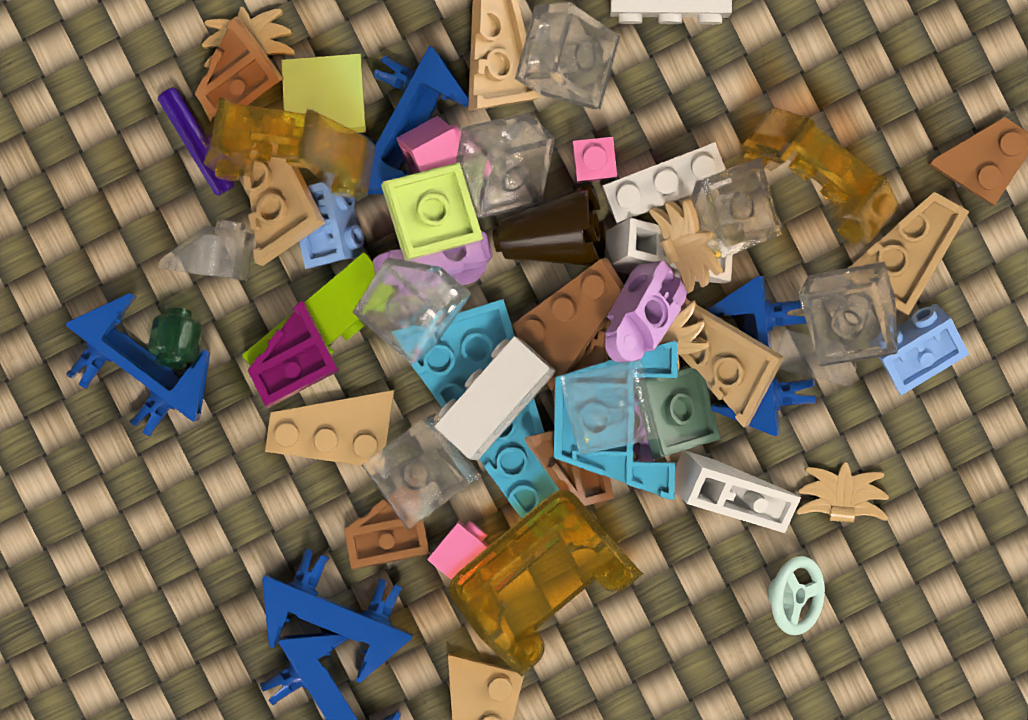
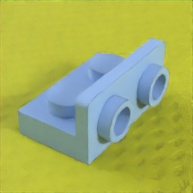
M328 180L309 185L308 188L325 224L299 241L305 269L359 257L364 252V236L361 228L358 226L354 209L355 196L349 187L348 180Z
M938 304L918 310L910 319L897 327L883 331L877 339L869 344L872 351L880 359L892 384L900 395L905 394L969 355L951 317Z

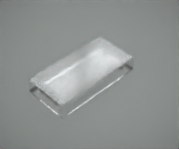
M783 329L777 352L785 357L779 369L852 387L861 349Z

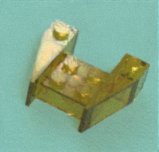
M219 97L211 119L203 164L215 172L214 176L217 178L238 181L239 175L252 177L255 161L270 163L271 157L286 159L287 165L308 168L328 188H331V194L354 198L356 192L368 194L376 146L367 137L313 110L306 109V114L232 104L226 98Z
M776 107L769 109L740 146L746 152L743 159L760 172L764 168L771 172L785 163L787 159L791 161L788 168L804 181H808L809 178L814 179L823 186L820 193L837 206H840L841 203L845 204L833 220L840 226L837 232L855 246L859 241L864 245L869 244L899 206L888 179L882 174L877 175L815 126L816 122L812 119Z

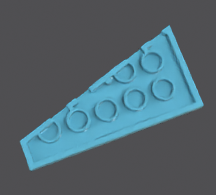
M504 299L389 334L442 408L451 399L458 400L467 390L464 386L466 381L476 370L481 368L484 371L493 361L491 357L493 350L504 339L511 340L515 336ZM533 398L479 460L532 535L537 539L573 528L574 526L564 495L525 442L526 436L544 433Z

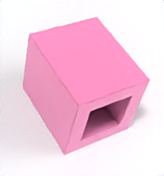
M438 116L396 138L409 171L413 174L458 162L461 165L466 162L461 149L465 145L461 132L454 124L450 126Z
M613 137L573 141L576 184L616 180L617 169Z
M458 520L427 560L459 585L488 550L489 544L484 541L488 535L472 521L469 520L464 525Z

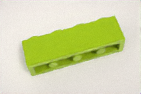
M363 252L304 303L332 355L334 351L330 346L341 336L348 341L364 327L360 320L371 311L376 315L383 312L395 301L391 294L397 289L390 282H381L376 279L373 260L367 253ZM293 312L242 355L250 366L259 355L264 353L270 339L277 330H281Z

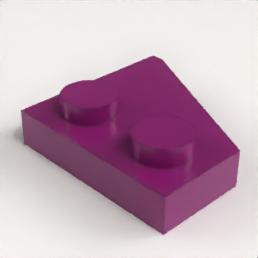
M303 301L296 304L293 308V314L281 330L276 331L268 342L267 349L256 358L247 370L267 408L339 371Z

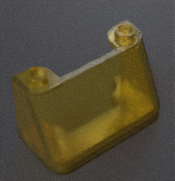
M560 490L549 495L462 568L452 578L449 585V594L480 639L522 677L541 660L545 651L544 641L536 629L595 580L607 591L619 592L628 588L643 573L580 499L571 491Z

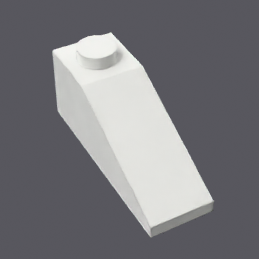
M629 218L606 231L605 258H608L615 271L630 275L639 265L665 260L675 277L682 280L678 268L674 263L669 264L660 242L664 239L659 225ZM710 239L706 245L716 256L723 272L716 276L709 269V282L727 284L731 282L733 244Z
M685 450L682 452L675 468V493L685 503L783 533L786 532L801 499L797 494L741 470Z

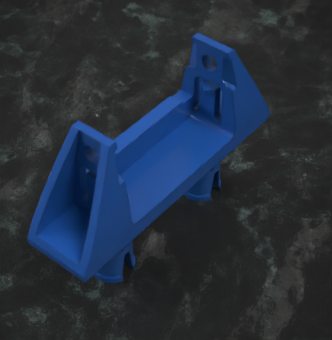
M431 46L428 47L420 64L414 71L386 55L381 61L392 69L395 74L375 69V79L381 80L403 92L380 138L375 141L362 133H349L348 135L357 141V145L337 140V149L343 150L365 162V166L353 187L366 195H383L381 184L384 181L407 176L405 169L402 172L400 171L404 163L406 164V161L396 138L430 120L440 96H442L443 100L449 99L468 108L469 96L442 56Z
M757 276L707 309L708 312L717 317L731 315V319H735V315L744 314V333L771 349L770 331H773V327L808 324V316L788 315L789 311L807 307L806 299L770 303L766 295L765 276ZM774 376L748 426L773 436L781 434L778 412L781 410V406L817 403L816 395L796 394V391L814 387V378L779 382ZM726 403L711 405L712 411L738 421L735 418L736 414Z
M129 293L66 323L65 326L86 341L85 344L88 346L73 367L67 371L66 375L69 378H75L87 367L79 382L80 386L87 389L105 362L113 361L150 389L149 393L151 395L134 418L130 420L133 426H138L151 414L142 432L150 437L170 409L178 410L192 422L200 419L211 352L208 349H203L188 370L185 369L183 371L184 375L181 378L177 376V372L124 332L121 333L115 329L116 325L121 323V318L124 316L125 311L137 297L135 294Z
M305 548V553L293 581L289 580V582H286L268 574L264 575L262 579L269 647H276L285 623L290 621L288 615L291 612L296 614L298 618L357 642L362 641L370 644L368 650H363L366 656L355 680L361 683L412 638V632L392 625V621L389 620L403 587L395 584L388 598L383 600L387 580L379 578L367 611H357L318 595V591L315 589L329 557L322 554L312 571H310L313 550Z
M335 632L286 635L281 637L278 643L290 660V666L267 681L260 683L263 692L278 685H283L268 701L275 705L279 700L303 687L308 689L326 720H358L330 673L319 661V658L325 654L328 657L331 655L330 651L350 638ZM398 709L382 720H399L401 712Z

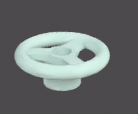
M796 556L788 560L780 568L776 578L769 585L768 600L772 608V614L778 627L789 635H801L816 623L824 603V578L815 561L806 556ZM798 568L806 569L810 574L812 582L806 585L799 584L793 572ZM812 597L808 613L798 622L801 607L805 605L808 598Z

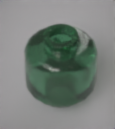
M176 307L169 308L168 313L157 315L152 321L148 351L156 358L155 362L158 365L174 369H184L187 367V363L194 362L199 355L203 326L199 321L192 318L191 311Z

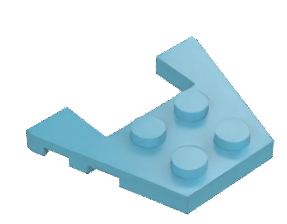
M678 341L658 345L655 350L645 352L642 358L637 361L617 363L609 360L555 377L554 458L621 481L632 487L654 493L665 499L674 500L675 462L633 460L635 377L677 378Z

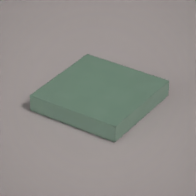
M689 365L681 367L678 370L677 378L646 377L635 380V392L653 459L721 439L714 411L711 409L712 403L706 380L696 369H692Z

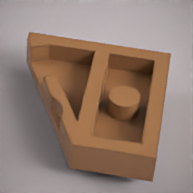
M238 16L229 21L219 48L215 50L209 63L210 67L206 75L202 77L195 92V96L218 127L284 79Z
M1004 117L935 157L928 165L989 205L995 206L1028 155V131Z
M554 430L525 437L528 447L572 507H582L614 499L610 477L599 475L554 458Z
M415 478L406 481L401 488L387 499H383L371 508L369 513L344 529L352 570L430 555Z

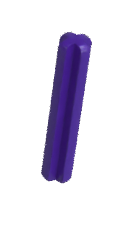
M173 87L162 92L158 96L160 105L214 194L219 196L234 187V182L179 91Z

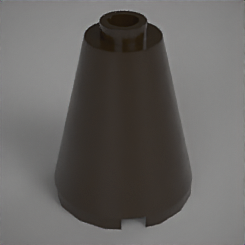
M592 186L581 187L500 220L498 228L493 230V243L496 252H502L504 258L509 260L592 266L600 259H604L605 230L604 223H599L595 211L601 210L595 190Z

